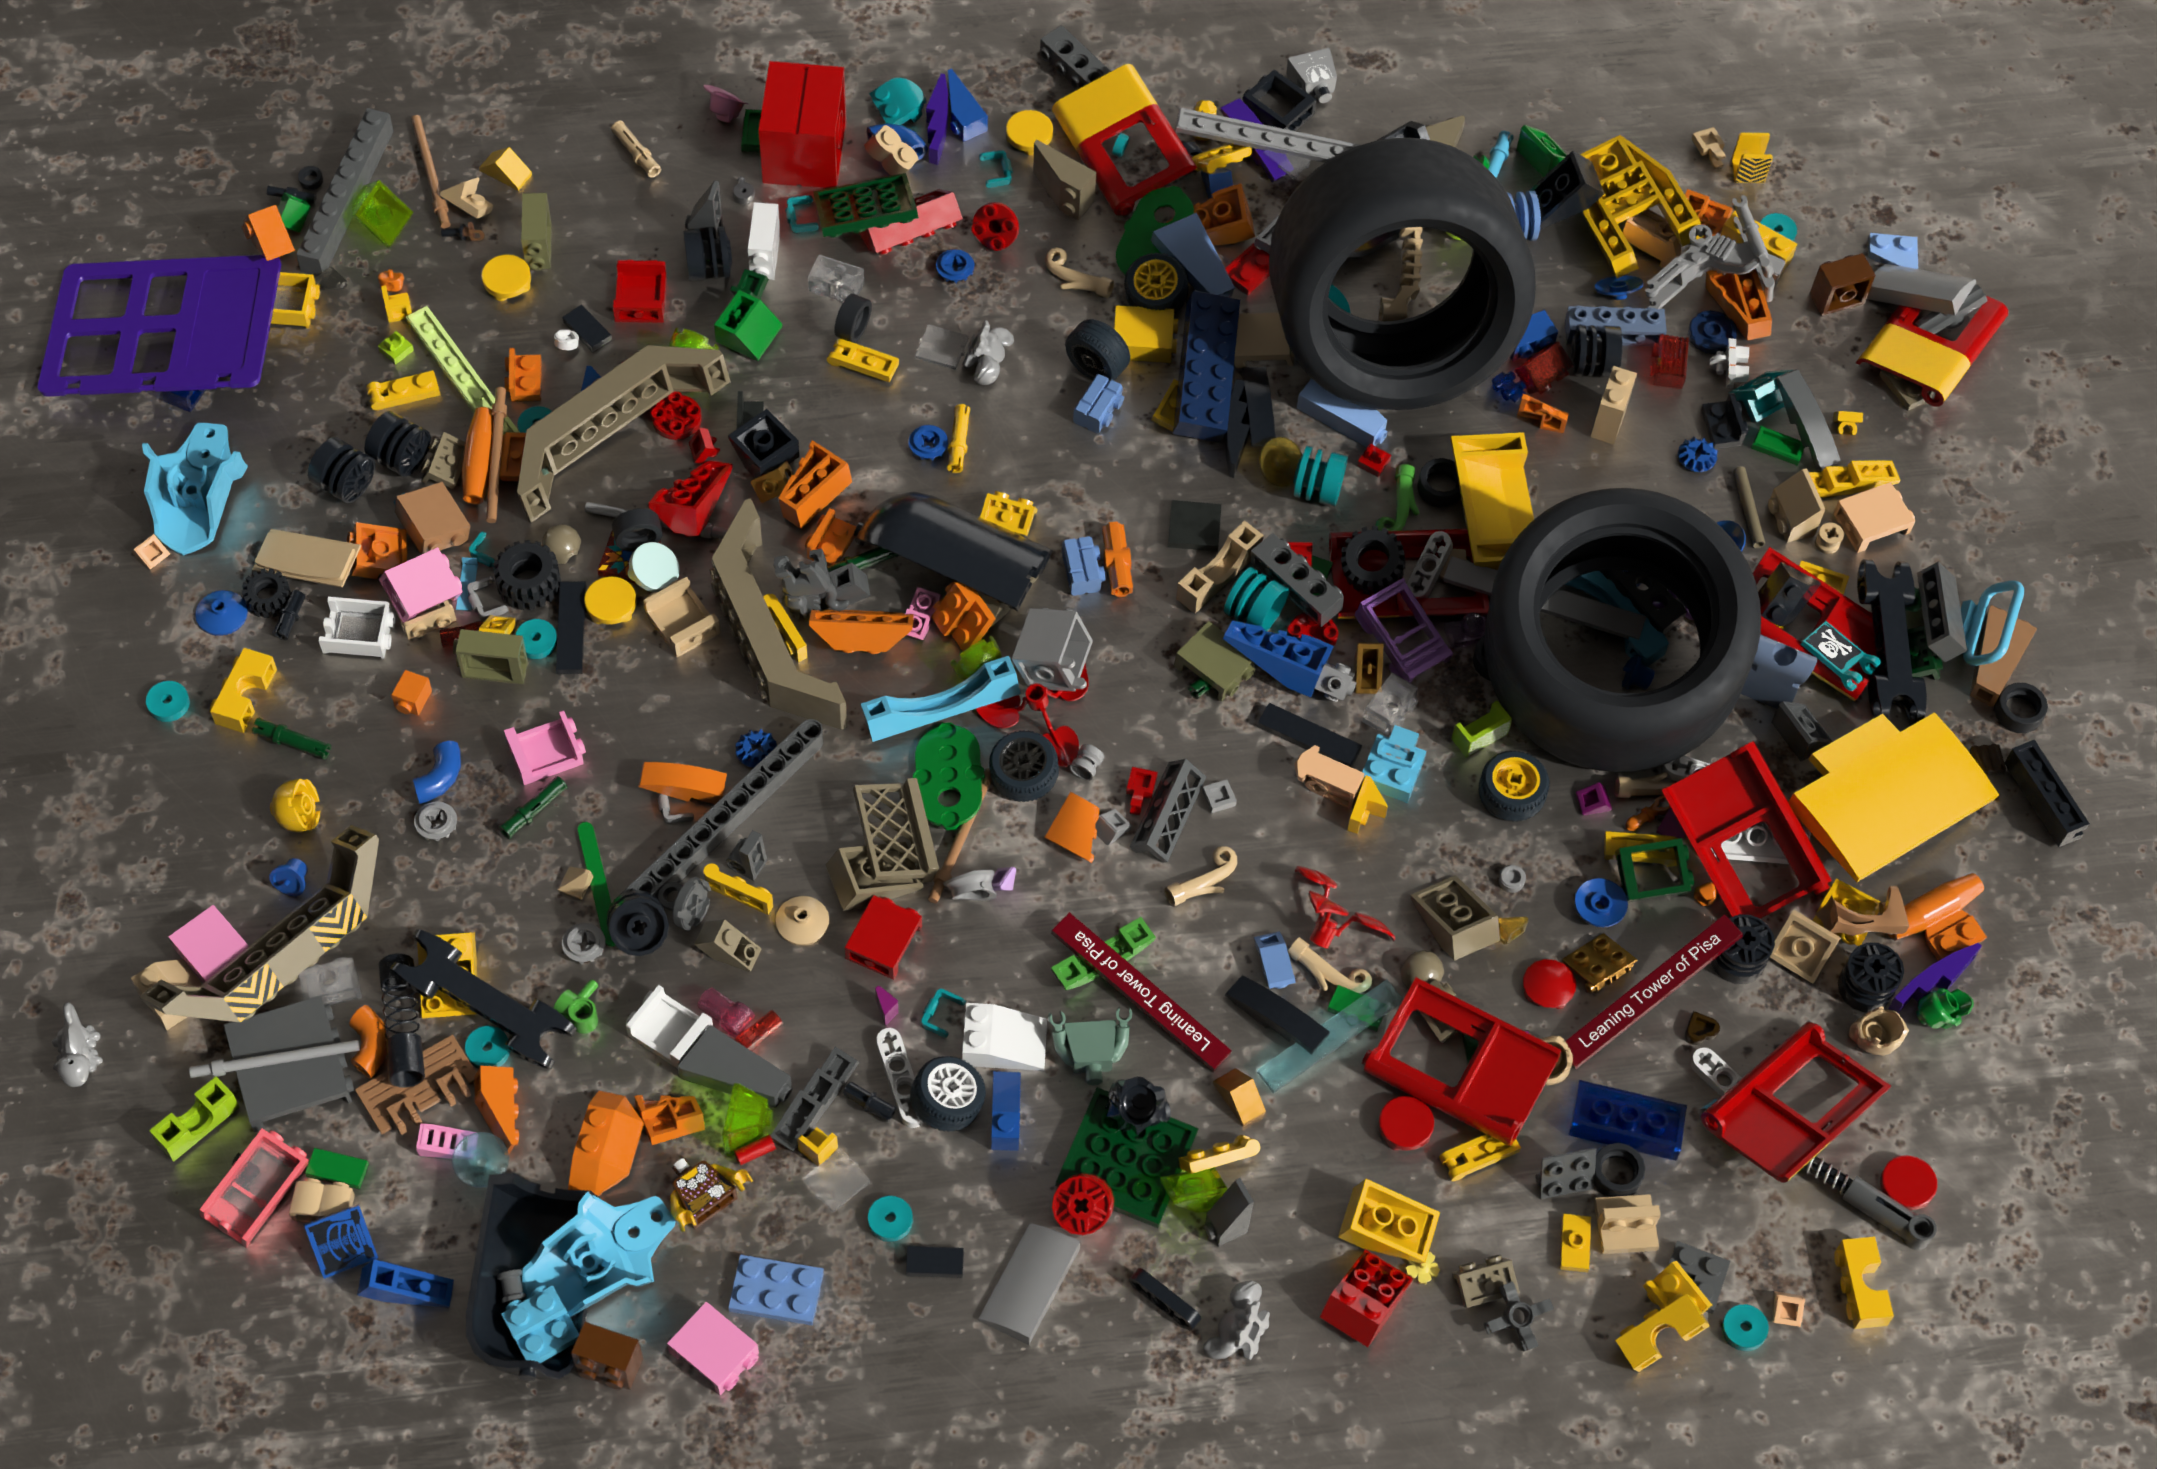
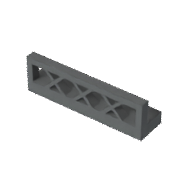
M1187 759L1168 763L1130 845V848L1136 853L1151 852L1162 863L1169 861L1206 779V776ZM1189 773L1196 778L1192 788L1188 786L1187 776ZM1180 793H1183L1185 804L1183 809L1179 810L1177 798ZM1173 814L1175 826L1172 831H1169L1167 820ZM1160 836L1164 838L1165 848L1163 851L1156 846Z

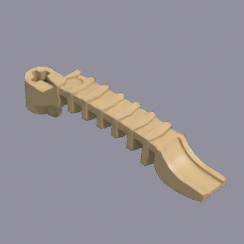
M1422 227L1400 229V240H1404L1402 242V252H1404L1402 263L1404 264L1401 267L1400 288L1395 299L1381 297L1379 321L1407 319V303L1410 300H1415L1420 292L1418 283L1421 280L1419 273L1422 268V263H1420L1422 257L1421 245L1423 243L1422 239H1420Z

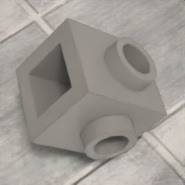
M1326 662L1314 689L1324 692L1323 696L1335 702H1338V699L1344 700L1346 695L1351 696L1357 684V682L1353 681L1355 674L1350 672L1351 668L1344 664L1337 663L1335 666ZM1334 679L1339 680L1341 685H1336Z

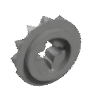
M430 802L417 811L414 825L418 834L427 841L435 839L438 842L443 837L449 838L450 833L456 830L458 819L455 810L450 805L444 802ZM440 817L442 824H437L432 829L431 820L435 821Z
M579 923L570 927L562 939L564 954L571 961H578L581 964L588 961L594 962L595 958L599 955L602 956L603 949L606 946L602 930L590 923ZM584 935H586L588 944L591 945H587L586 949L582 951L578 944L582 943Z

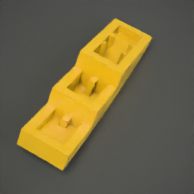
M1851 461L1847 466L1825 467L1822 472H1809L1820 498L1860 493L1890 482L1894 485L1901 481L1893 461Z

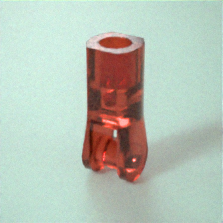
M476 621L464 626L439 630L442 647L453 646L454 640L459 639L461 629L479 631V627L484 622Z
M770 1010L752 1026L741 1032L735 1038V1041L753 1051L768 1036L781 1027L783 1022L773 1010ZM754 1034L756 1038L751 1041L749 1037Z

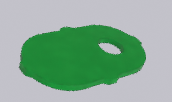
M1180 187L1159 188L1147 193L1139 201L1131 219L1126 221L1124 234L1116 249L1117 265L1124 275H1126L1128 268L1137 258L1139 259V257L1151 253H1161L1151 241L1153 231L1195 214L1192 201L1183 193ZM1161 207H1170L1175 211V216L1170 222L1160 223L1154 217L1156 211Z
M951 722L942 723L939 727L927 732L917 744L915 751L916 771L913 773V778L918 780L927 821L933 825L943 827L945 830H955L958 826L971 820L979 811L982 804V780L985 778V770L981 766L979 742L973 733L963 727L955 726ZM945 790L958 791L961 798L954 806L947 807L938 802L939 795Z

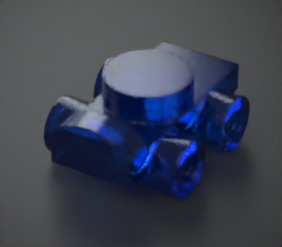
M1502 371L1492 378V388L1496 392L1500 391L1503 399L1506 401L1511 399L1516 403L1521 399L1522 394H1526L1523 391L1526 388V384L1522 380L1515 383L1513 380L1516 379V375L1513 371H1509L1506 374Z

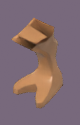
M1889 886L1886 902H1879L1880 915L1858 914L1836 902L1832 895L1825 906L1816 913L1817 917L1823 922L1824 928L1832 933H1845L1854 936L1866 932H1883L1891 935L1903 934L1909 928L1905 907L1897 886Z

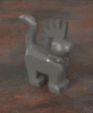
M822 549L811 550L809 557L813 558L814 562L806 565L801 561L799 562L800 568L797 569L793 567L786 555L774 558L775 574L778 578H782V592L784 593L781 599L782 605L794 610L797 620L800 618V614L807 619L808 613L811 614V610H821L819 594L822 593L826 594L825 603L832 610L843 611L849 606L848 600H835L837 592L834 584L831 582L827 561Z

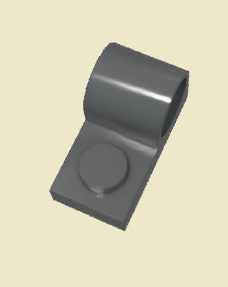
M752 831L748 838L740 839L726 859V864L733 871L753 881L768 861L762 834Z

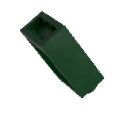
M1682 838L1623 847L1615 851L1621 887L1626 894L1628 903L1687 894L1692 891L1691 886H1694V877L1692 871H1688L1686 860H1689V850L1686 844L1683 845ZM1674 848L1681 885L1638 892L1631 855Z

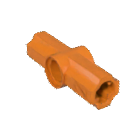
M1109 522L1107 525L1102 526L1105 547V571H1108L1111 595L1126 597L1128 594L1133 593L1130 572V548L1126 544L1124 524Z

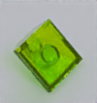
M380 180L364 185L352 202V215L387 248L392 245L413 214V211Z
M737 1083L733 1085L722 1132L726 1156L734 1155V1150L764 1136L766 1126H771L773 1110H769L768 1099Z
M1215 1167L1192 1174L1183 1172L1160 1177L1161 1184L1173 1205L1197 1213H1207L1227 1190V1186Z

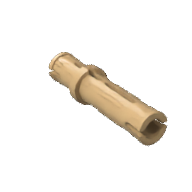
M623 121L615 122L611 127L612 133L616 135L633 156V161L640 165L650 178L656 177L660 173L661 168L651 157L649 149L644 148Z

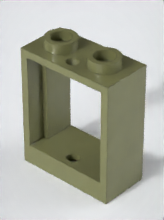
M522 193L521 242L525 262L530 269H551L552 222L547 193Z
M460 630L459 639H455L453 643V654L457 655L456 666L460 667L462 678L524 684L528 659L523 636Z

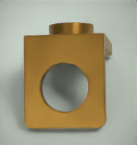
M787 461L782 463L777 469L751 481L761 503L780 496L788 482L785 471L788 473L789 478L791 475H794Z

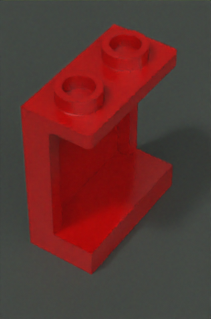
M618 260L616 265V299L613 300L615 322L664 323L667 282L665 261Z
M873 895L845 946V959L894 980L898 973V964L915 932L920 931L922 928V916L912 908H903L896 905L887 897L880 898Z

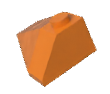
M1241 183L1220 189L1211 194L1212 198L1200 204L1198 202L1193 205L1194 213H1197L1213 246L1234 244L1256 237L1253 219Z

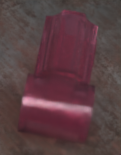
M713 987L707 989L698 1002L700 1010L718 1021L722 1029L735 1038H738L755 1018V1014L748 1006L739 1001L733 1002Z

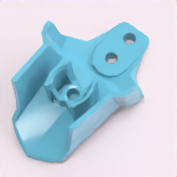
M197 423L179 450L170 454L157 456L148 443H142L143 453L150 462L144 494L153 518L155 536L168 548L181 555L195 552L213 542L232 482L242 478L248 467L243 461L240 451H234L231 455L227 427L223 424Z
M588 1191L578 1203V1214L542 1242L532 1260L523 1267V1293H526L527 1299H529L536 1288L544 1285L547 1287L553 1285L569 1316L572 1317L628 1284L640 1287L652 1283L654 1278L651 1257L662 1240L673 1229L676 1221L663 1201L657 1196L629 1205L614 1207L591 1195ZM654 1213L659 1214L661 1217L660 1222H654L651 1219V1215ZM638 1229V1236L631 1238L628 1235V1230Z

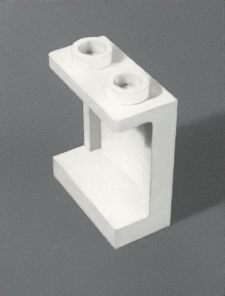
M660 985L654 991L651 990L646 994L643 999V1005L637 1012L633 1011L626 1021L628 1037L677 1069V1066L710 1025L713 1026L711 1017L705 1013L698 1016L664 993V988Z

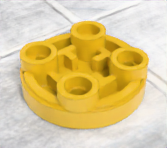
M1023 110L1017 112L1010 117L1006 125V140L1013 147L1024 151L1027 155H1034V142L1036 140L1048 145L1053 137L1051 120L1039 111Z
M509 254L496 256L489 260L482 269L483 286L497 301H505L507 298L516 297L529 291L531 287L530 268L518 256Z
M613 576L600 578L588 587L584 597L585 607L592 621L596 624L628 622L632 618V613L636 607V594L632 585L622 578Z

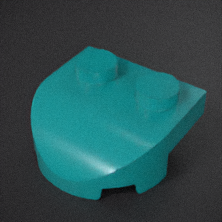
M890 79L869 93L886 123L902 125L909 119H912L915 123L923 114L922 109L924 103H926L925 94L918 85L908 79Z

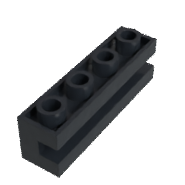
M2035 739L2012 748L2004 763L2057 846L2061 847L2081 839L2084 834L2082 831L2087 829L2090 823Z

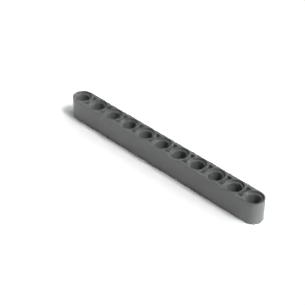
M814 719L802 722L622 893L632 890H651L650 894L658 899L659 890L663 885L669 882L680 883L821 749L824 742L821 723ZM809 734L816 735L815 737H807ZM791 751L798 752L797 754H789ZM773 768H779V769H780L779 771H776V772L771 771V769H773ZM755 785H761V786H762L761 788H758V789L752 788V787L755 786ZM738 802L744 803L742 806H735V805H734L735 803H738ZM717 820H725L724 823H716ZM700 837H706V838H707L705 841H698V840H697V839L700 838ZM683 854L689 855V857L684 859L678 858L680 855ZM663 872L670 873L668 876L665 877L660 876V874Z

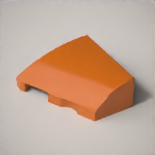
M1687 189L1685 196L1699 217L1701 225L1708 226L1712 231V236H1716L1717 233L1721 235L1723 225L1733 211L1732 207L1712 201L1709 196Z
M1522 394L1517 416L1541 420L1539 429L1564 434L1568 413L1529 395Z
M1070 792L1045 838L1092 863L1094 860V855L1091 853L1092 840L1096 839L1097 830L1095 824L1099 818L1100 808Z
M643 1095L634 1096L651 1145L705 1130L703 1113L695 1096L675 1098L661 1095L659 1101L644 1100Z

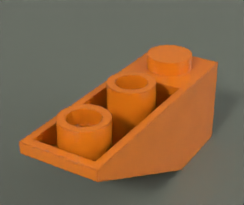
M480 1066L474 1076L475 1104L504 1155H509L513 1147L517 1146L519 1142V1130L515 1129V1120L518 1117V1103H514V1094L517 1093L518 1080L514 1078L513 1067Z

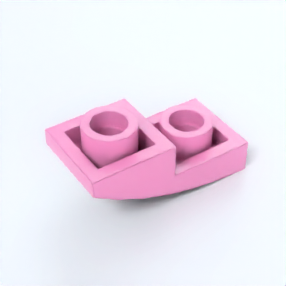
M917 587L910 608H907L905 615L914 614L913 629L907 636L924 640L933 621L931 617L935 612L933 606L942 599L941 594Z

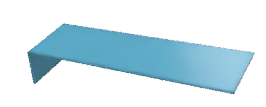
M462 557L463 565L460 582L463 592L457 598L456 610H471L472 606L468 600L467 586L476 581L478 562L477 558Z

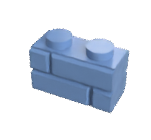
M1100 374L1096 375L1074 408V423L1084 428L1087 427L1088 430L1097 434L1103 426L1108 427L1113 418L1112 412L1115 408L1120 409L1123 404V386L1113 380L1110 381L1107 377Z
M1090 536L1081 537L1077 540H1064L1062 542V557L1071 595L1099 592L1102 581H1105L1104 567H1099L1097 560H1100L1099 546L1093 544L1092 537Z

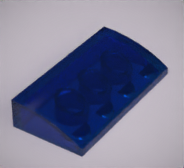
M1579 1080L1569 1136L1607 1145L1622 1143L1631 1146L1641 1153L1677 1161L1682 1148L1687 1105Z

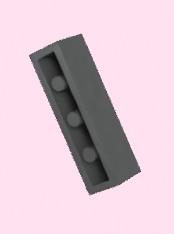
M1936 562L1919 571L1917 578L1928 647L1944 662H1947L1966 652L1967 647L1956 578L1940 562Z

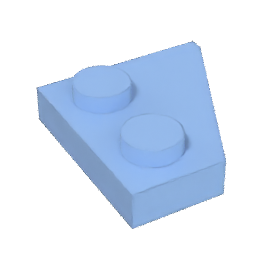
M1870 233L1868 236V257L1885 265L1892 264L1918 269L1917 237Z

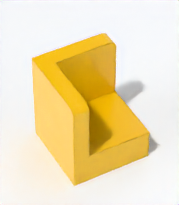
M386 285L381 286L389 323L406 320V316L412 314L408 293L388 296Z
M818 1127L807 1138L801 1135L797 1139L799 1151L818 1167L838 1148L837 1136L833 1132L828 1136Z

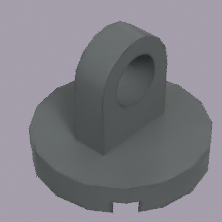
M698 877L689 879L684 885L677 882H669L659 890L658 900L666 909L673 912L675 925L689 931L692 930L691 926L696 927L705 917L710 905L707 891L711 892V887L708 881ZM672 891H678L677 898L674 901L668 902V894Z

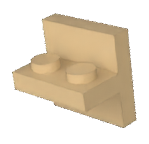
M1793 910L1775 940V946L1770 958L1813 984L1827 961L1833 955L1837 948L1836 945L1841 938L1796 910Z
M1650 1194L1595 1198L1594 1206L1602 1254L1658 1250L1659 1242L1656 1224L1661 1214L1659 1205H1652Z

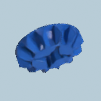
M957 249L948 250L938 257L936 269L939 277H944L946 282L952 280L957 284L959 280L966 281L969 276L973 275L974 260L965 251ZM954 261H956L958 266L957 271H954L952 268Z
M920 426L910 434L909 448L912 450L913 456L917 455L922 460L930 458L933 461L937 456L942 457L944 451L947 450L948 437L937 426ZM924 441L928 443L933 441V447L929 445L924 447Z
M1694 436L1691 440H1684L1679 447L1678 458L1685 468L1694 472H1705L1716 464L1718 450L1714 449L1713 443L1706 442L1705 438L1700 440ZM1700 449L1702 451L1701 455L1696 460L1695 452Z
M750 729L745 735L741 734L740 739L736 743V756L741 763L754 768L777 747V743L771 733L767 734L762 729L759 731H752ZM759 743L761 744V750H760V751L757 750V749H755L754 751H751V750H752L751 744H754V745H758Z

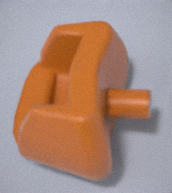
M389 269L378 275V281L380 286L386 285L387 291L397 292L403 287L404 275L403 273H394L392 269Z
M1712 882L1700 885L1694 890V898L1701 906L1712 905L1716 899V894H1719Z

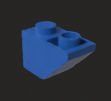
M1545 310L1532 314L1524 336L1511 354L1512 362L1518 359H1526L1534 353L1547 351L1555 346L1559 331Z

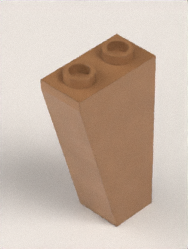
M1993 605L1990 606L1981 628L1977 655L1991 653L1997 648L2007 617L2005 610ZM2017 618L2008 650L2004 656L1996 662L1974 667L1970 690L1971 697L1991 707L1995 705L2037 630L2036 627L2027 621Z

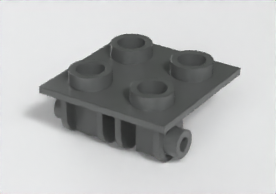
M1596 1148L1542 1158L1540 1174L1535 1175L1537 1185H1541L1540 1198L1545 1199L1594 1189Z

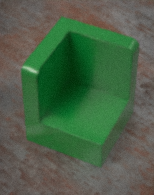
M284 192L277 209L286 228L301 232L311 206L307 201Z

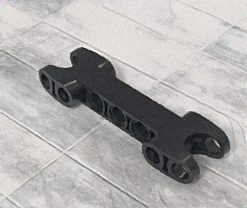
M1863 559L1859 565L1857 575L1858 599L1860 604L1871 605L1876 657L1881 661L1878 666V674H1872L1868 681V695L1872 715L1876 718L1884 714L1888 719L1891 704L1894 703L1904 708L1911 723H1917L1925 717L1927 693L1924 678L1912 676L1905 607H1911L1915 600V587L1911 568L1908 562L1898 561L1894 566L1892 578H1886L1878 572L1872 559Z
M416 929L412 938L425 949L427 953L426 960L416 967L394 962L390 967L391 972L409 988L427 999L432 1000L438 990L509 1033L510 1037L504 1045L510 1051L530 1063L550 1070L555 1061L541 1048V1037L548 1032H558L572 1037L577 1030L576 1027L557 1010L538 999H534L529 1008L521 1005L457 965L456 963L462 956V952L438 936Z

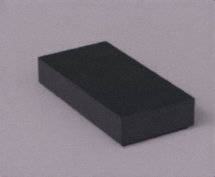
M582 304L562 317L563 323L570 330L576 332L579 339L592 352L612 340V335Z
M907 1246L906 1276L963 1278L964 1248Z

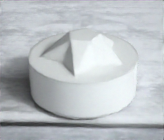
M560 330L554 334V345L557 348L573 350L578 347L579 336L576 332Z

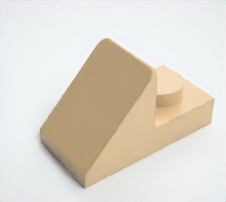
M479 177L445 189L440 193L441 197L475 218L491 214L494 206L486 201L483 196L475 194Z

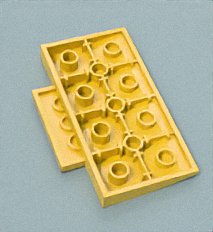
M1935 712L1901 732L1884 714H1881L1812 753L1808 760L1823 777L1795 792L1788 803L1796 817L1856 882H1859L1997 799L1999 794L1969 751Z

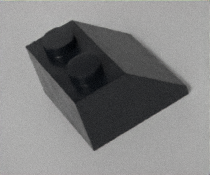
M765 409L728 435V439L744 467L755 478L777 469L786 461L790 464L800 457L799 440L768 409Z
M1780 562L1758 591L1761 616L1779 626L1791 624L1821 585L1820 581Z

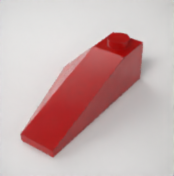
M708 461L692 470L690 477L687 479H677L674 481L672 488H662L649 501V508L674 533L684 534L688 537L698 536L707 525L733 469V464L717 461Z

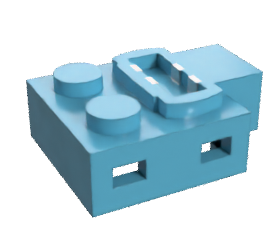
M1394 725L1390 738L1377 734L1362 772L1365 773L1364 778L1365 775L1372 778L1381 794L1408 803L1427 752L1416 747L1419 733Z

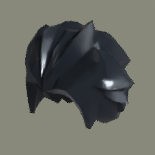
M1134 1077L1127 1080L1120 1079L1111 1085L1108 1093L1109 1100L1105 1109H1108L1107 1117L1112 1118V1121L1117 1120L1119 1130L1123 1129V1133L1132 1129L1138 1135L1146 1127L1156 1126L1160 1121L1170 1120L1171 1108L1166 1099L1165 1089L1162 1087L1154 1086L1153 1083L1143 1077Z

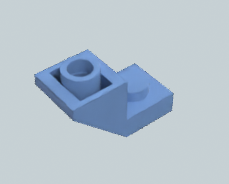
M1280 931L1254 937L1255 947L1261 957L1263 975L1269 989H1280L1288 986V984L1296 983L1286 943Z

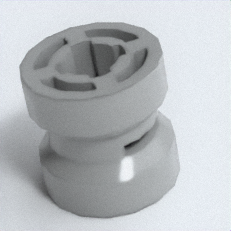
M1083 744L1078 751V758L1072 761L1070 770L1074 775L1083 780H1092L1096 774V767L1101 765L1105 756L1097 747Z

